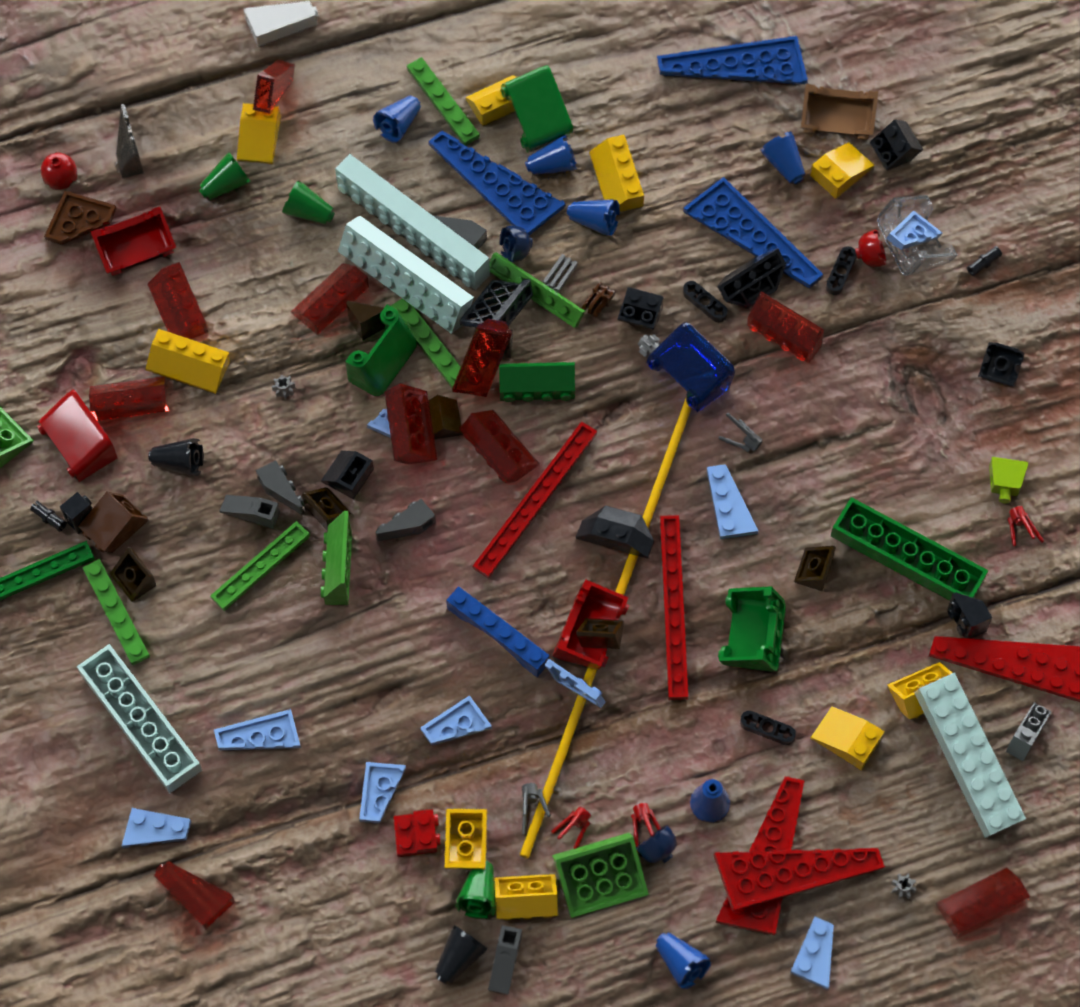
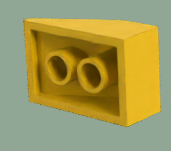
M243 103L240 117L237 161L273 164L281 119L279 106Z
M848 142L824 154L813 163L810 176L837 199L874 168L875 165Z
M832 706L810 739L862 770L882 740L885 731L867 720Z
M446 809L445 869H485L487 809Z

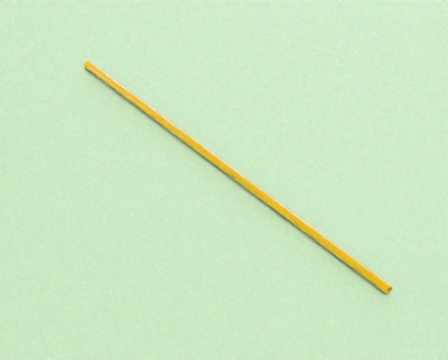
M688 390L642 516L648 528L697 395V392L694 390ZM628 555L615 592L622 595L625 594L638 556ZM588 667L583 681L591 687L597 669ZM577 695L543 789V797L547 807L586 699L580 695ZM540 800L520 852V856L526 859L530 857L545 815Z

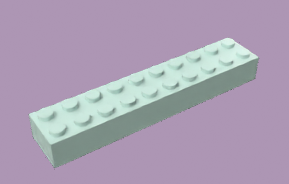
M349 154L335 168L337 187L343 194L347 193L356 204L363 205L368 213L376 215L383 224H388L392 227L396 234L404 236L411 245H416L420 248L424 255L432 257L437 265L444 266L452 276L460 278L465 286L476 290L490 276L489 257L354 156Z

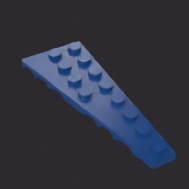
M797 36L657 56L660 75L807 84L808 81Z

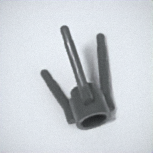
M727 413L726 416L747 435L743 440L745 445L719 436L718 439L742 448L746 452L750 450L755 452L762 444L763 439L755 434L741 419L737 421L731 414Z
M527 783L522 786V835H526L528 804L537 802L539 798L547 817L551 816L543 797V790L538 789L535 783Z

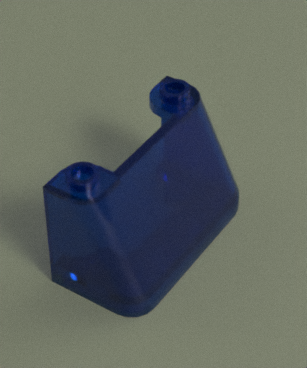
M688 322L679 325L646 360L650 369L660 371L664 368L687 391L686 402L697 412L728 391L735 375L733 365Z

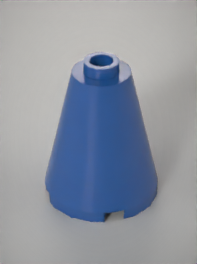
M408 96L377 111L373 116L376 130L380 129L382 132L381 136L390 142L401 140L421 109L420 101L416 97Z
M792 132L784 133L785 137H775L763 146L764 149L760 151L789 183L796 185L804 180L805 171Z
M567 135L558 138L527 157L528 161L525 164L528 172L532 171L534 175L577 170L571 145H568Z
M614 199L572 202L567 208V215L570 220L606 236H612L618 225V221H615L616 215H620L619 202Z
M710 779L693 791L690 807L693 814L699 820L714 823L727 815L730 808V798L719 781Z
M663 933L657 938L656 948L676 983L682 989L695 985L693 981L697 977L701 980L711 966L708 956L671 933Z

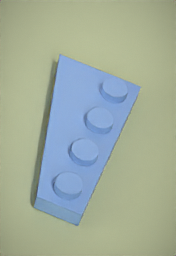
M726 464L707 467L720 539L758 534V529Z
M291 709L214 729L219 750L301 748Z

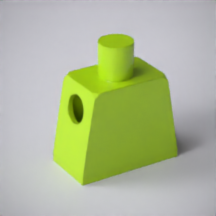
M999 457L991 458L989 464L991 492L999 494V502L1004 504L1010 503L1011 496L1019 495L1028 462Z

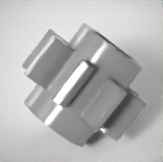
M654 334L652 336L644 335L638 342V346H640L639 352L644 357L647 355L655 356L661 349L659 345L660 339Z
M281 375L278 379H273L275 385L272 386V391H276L277 398L281 396L286 399L289 395H294L292 389L296 387L295 382H291V376L285 377Z
M898 874V881L892 880L891 883L895 886L892 893H897L899 899L904 896L910 899V892H916V888L912 887L916 880H911L909 874L906 876ZM903 883L906 884L905 889L901 888Z

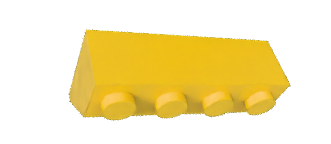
M625 134L605 139L589 152L603 199L617 200L620 212L643 207L644 193Z
M158 329L151 344L145 369L146 371L216 394L230 363L229 352Z

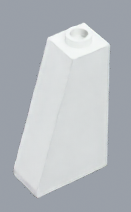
M310 1L244 9L245 20L258 46L317 25L316 17H319L316 7H312Z

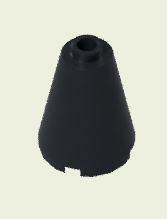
M196 438L155 446L149 451L148 459L153 466L189 476H198L201 471H198L199 466H203L204 462L203 446L198 444L200 440Z
M454 925L435 969V973L438 974L436 978L445 985L447 982H454L488 948Z

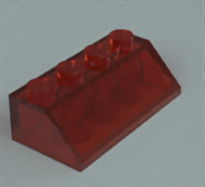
M180 262L162 268L147 285L167 332L188 339L208 333L206 321Z
M342 263L304 298L291 313L318 335L347 308V300L354 302L369 288L368 276L355 265Z
M762 291L747 319V326L752 331L764 335L768 341L777 343L783 350L795 354L801 361L810 363L822 346L824 329Z
M487 319L476 327L452 392L487 397L512 335L505 321Z
M164 376L90 386V412L97 421L169 411L166 379Z
M401 383L385 391L394 461L408 465L436 461L437 454L427 391Z
M494 410L471 413L459 428L464 434L465 439L471 442L476 452L482 455L487 461L488 466L494 469L499 479L505 482V484L518 481L540 464Z
M1006 867L937 902L936 905L955 938L958 939L1027 904L1031 896L1021 879Z

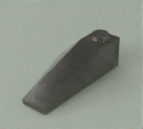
M125 104L121 105L116 147L117 161L114 162L117 173L121 172L122 179L143 173Z

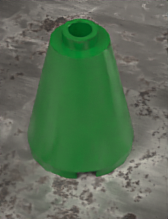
M228 152L200 184L201 189L199 191L205 199L209 197L212 200L251 181L231 153Z
M297 181L293 186L288 201L285 202L282 213L285 215L322 224L331 223L335 215L333 212L334 208L300 181Z
M486 860L485 869L470 870L456 900L455 907L457 911H465V916L486 919L489 914H492V916L495 914L494 867L488 860Z

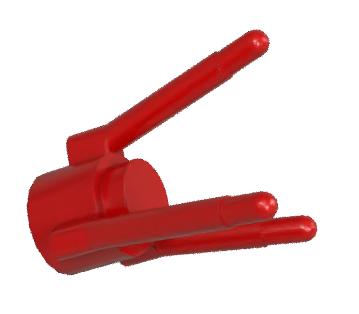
M1023 506L1014 507L1009 511L1010 517L1007 520L1010 525L1013 546H1016L1014 524L1016 526L1024 525L1032 539L1037 537L1041 543L1044 542L1028 514L1025 513Z
M647 803L635 805L633 807L634 814L631 815L636 848L639 846L637 821L646 824L651 837L654 836L650 820H652L657 830L661 829L652 809H649Z
M579 806L576 811H572L566 819L558 824L551 833H556L571 821L557 837L560 840L574 825L578 828L582 826L573 849L578 848L586 829L591 824L588 821L591 814L585 808Z

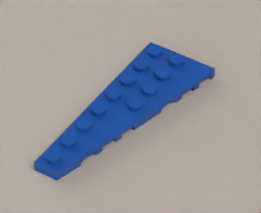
M441 131L429 140V145L512 226L524 228L529 235L565 208L564 201H559L552 197V194L549 192L546 193L537 188V185L528 183L520 175L508 168L492 162L489 157H484L475 152V149L461 144L458 139L446 132Z
M724 177L684 207L683 212L756 257L778 248L787 264L783 273L804 286L810 288L823 278V273Z

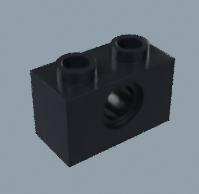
M78 492L60 506L65 521L77 534L82 532L78 526L93 509L89 498L85 495L82 497Z

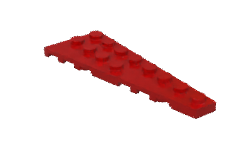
M934 636L929 657L1080 702V646Z
M784 777L749 852L792 850L805 780ZM727 897L717 916L716 923L775 936L782 898L732 912Z
M855 848L849 850L815 849L808 851L773 850L766 852L733 851L725 853L715 852L713 854L732 912L881 870L885 867L878 848Z

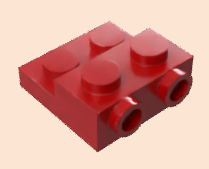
M433 809L393 816L397 857L437 853V846H441L440 833L436 834L435 827L439 826L438 814H434Z

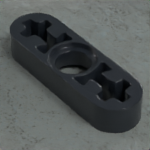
M843 247L838 255L826 284V290L831 295L840 294L844 288L856 260V250L853 247ZM847 253H850L851 256H849L847 263L844 262L845 255H847ZM843 267L847 272L839 274L836 269ZM836 279H838V285L835 288H832V285H834Z
M688 281L684 284V297L714 322L720 323L727 318L726 306L697 282ZM688 288H689L690 290L694 288L695 291H694V292L691 291V292L689 293V292H688ZM707 298L710 300V304L702 305L700 300ZM716 311H717V312L722 311V315H721V314L715 315V314H716Z
M745 711L741 715L740 725L744 730L783 745H790L795 739L796 732L790 725L753 711ZM752 717L753 722L749 725L746 724L745 719ZM758 720H761L759 724V729H757L756 725L758 724ZM769 723L773 726V731L767 733L763 731L762 726ZM777 727H779V732L777 736H775ZM786 731L790 732L789 736L791 737H787V739H784L783 734H785Z

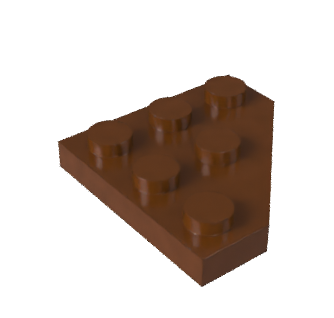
M64 191L44 235L45 240L63 245L91 231L107 226L111 223L116 212V205Z

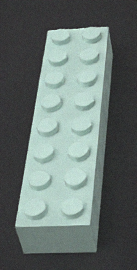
M358 216L346 224L338 249L340 254L451 334L462 327L459 320L471 307L474 299L473 296L363 217Z
M110 644L77 666L82 678L169 794L202 771L198 760Z
M955 672L914 692L984 837L986 838L1026 819Z

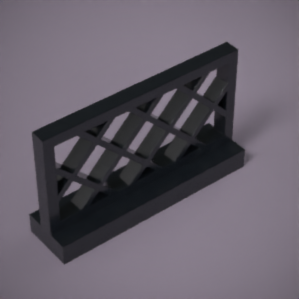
M523 279L521 283L492 280L459 320L460 325L490 329L494 331L495 336H502L532 298L531 280Z

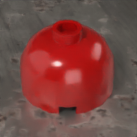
M52 153L41 164L40 171L43 182L52 189H66L77 179L78 171L76 164L70 156L64 153Z
M877 229L863 234L858 241L859 248L855 249L857 258L862 259L864 264L869 267L887 265L885 250L882 241L878 239L880 234Z

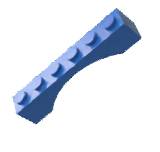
M458 586L446 600L447 609L458 618L474 625L492 637L537 678L546 668L545 663L550 659L549 654Z

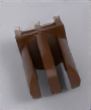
M599 282L592 289V294L581 308L584 311L588 309V313L593 314L596 318L605 306L608 307L616 291H611L608 286L605 287L602 282Z

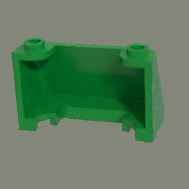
M548 65L537 68L501 85L502 97L512 101L521 124L523 134L522 138H520V143L527 153L543 148L562 136L567 135L569 137L573 133L571 119Z
M386 305L380 314L382 323L386 325L384 333L370 353L367 354L356 350L345 361L348 382L373 396H380L387 390L417 347L415 336L399 312L389 305Z
M772 586L730 588L725 599L726 606L732 612L728 646H722L721 650H719V661L725 666L761 671H777L786 611L784 599Z

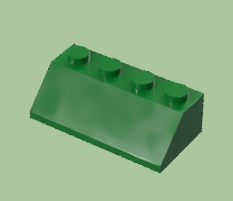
M575 362L499 364L500 401L513 402L515 400L531 402L533 400L551 401L555 399L569 401L575 399Z

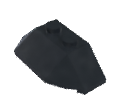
M776 248L753 258L726 275L717 287L725 302L748 309L778 290L787 264L779 249Z
M609 506L602 507L582 520L576 535V539L647 559L654 544V540L642 515Z

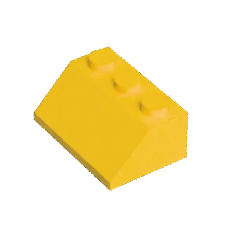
M510 76L466 97V101L482 126L515 111L512 101L503 98L500 91L501 85L516 78L515 76Z
M938 662L887 686L901 713L908 719L917 718L924 712L914 692L923 686L952 674V672L941 662Z
M555 874L495 878L497 919L510 920L512 918L530 919L532 917L550 918L558 916Z

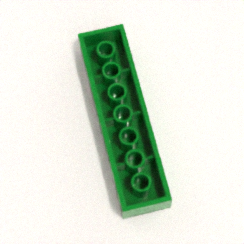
M852 497L832 528V538L949 601L955 592L975 598L989 571Z

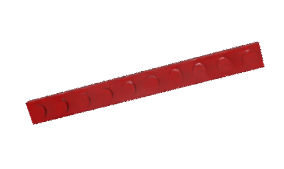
M581 421L473 564L474 570L486 578H490L595 438L597 430Z
M679 515L660 516L668 700L688 699L680 518Z

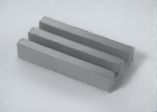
M562 254L543 280V283L559 293L578 266V262H573L571 258H566ZM563 262H565V263L563 264V266L561 267V269H560V270L558 271V273L556 274V276L554 277V279L551 281V283H549L550 280L552 279V277L554 276V274L557 272V270H558L559 267L561 266V264H562ZM570 265L571 267H570L569 270L566 272V274L564 275V277L562 278V280L559 282V284L557 285V287L554 286V285L556 284V282L558 281V279H559V278L561 277V275L563 274V272L565 271V269L567 268V266Z

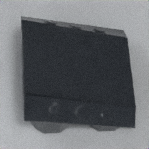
M989 342L978 377L1015 387L1025 353L1014 347Z

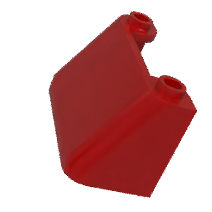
M161 206L153 208L148 213L144 212L141 215L104 227V229L90 232L107 274L111 273V276L122 273L121 269L155 256L161 254L164 257L174 253L173 250L177 248Z
M74 389L61 398L38 420L39 425L37 429L42 436L50 437L69 466L66 468L72 478L76 477L78 482L118 459L110 438Z
M585 579L575 598L552 657L598 670L601 667H605L609 658L606 656L607 649L581 647L577 637V630L585 618L619 620L621 615L625 616L628 611L629 605L626 603L629 597Z

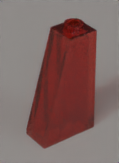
M277 60L257 75L253 110L268 114L273 111L293 81L294 63Z
M169 861L165 865L161 864L155 871V880L205 930L235 903L234 897L230 893Z

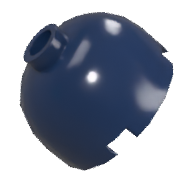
M506 226L502 228L499 244L503 245L504 251H501V255L511 262L522 261L528 256L533 246V241L524 228L520 226Z
M667 825L655 832L653 837L643 841L636 849L650 863L660 861L666 863L673 857L672 852L677 844L676 837Z

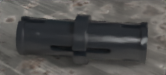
M994 246L986 254H981L978 260L967 266L969 274L975 276L984 268L990 267L993 261L1002 256L1001 250Z
M39 501L32 504L30 510L42 518L45 524L49 523L58 532L65 529L67 522L57 516L54 510L46 508Z

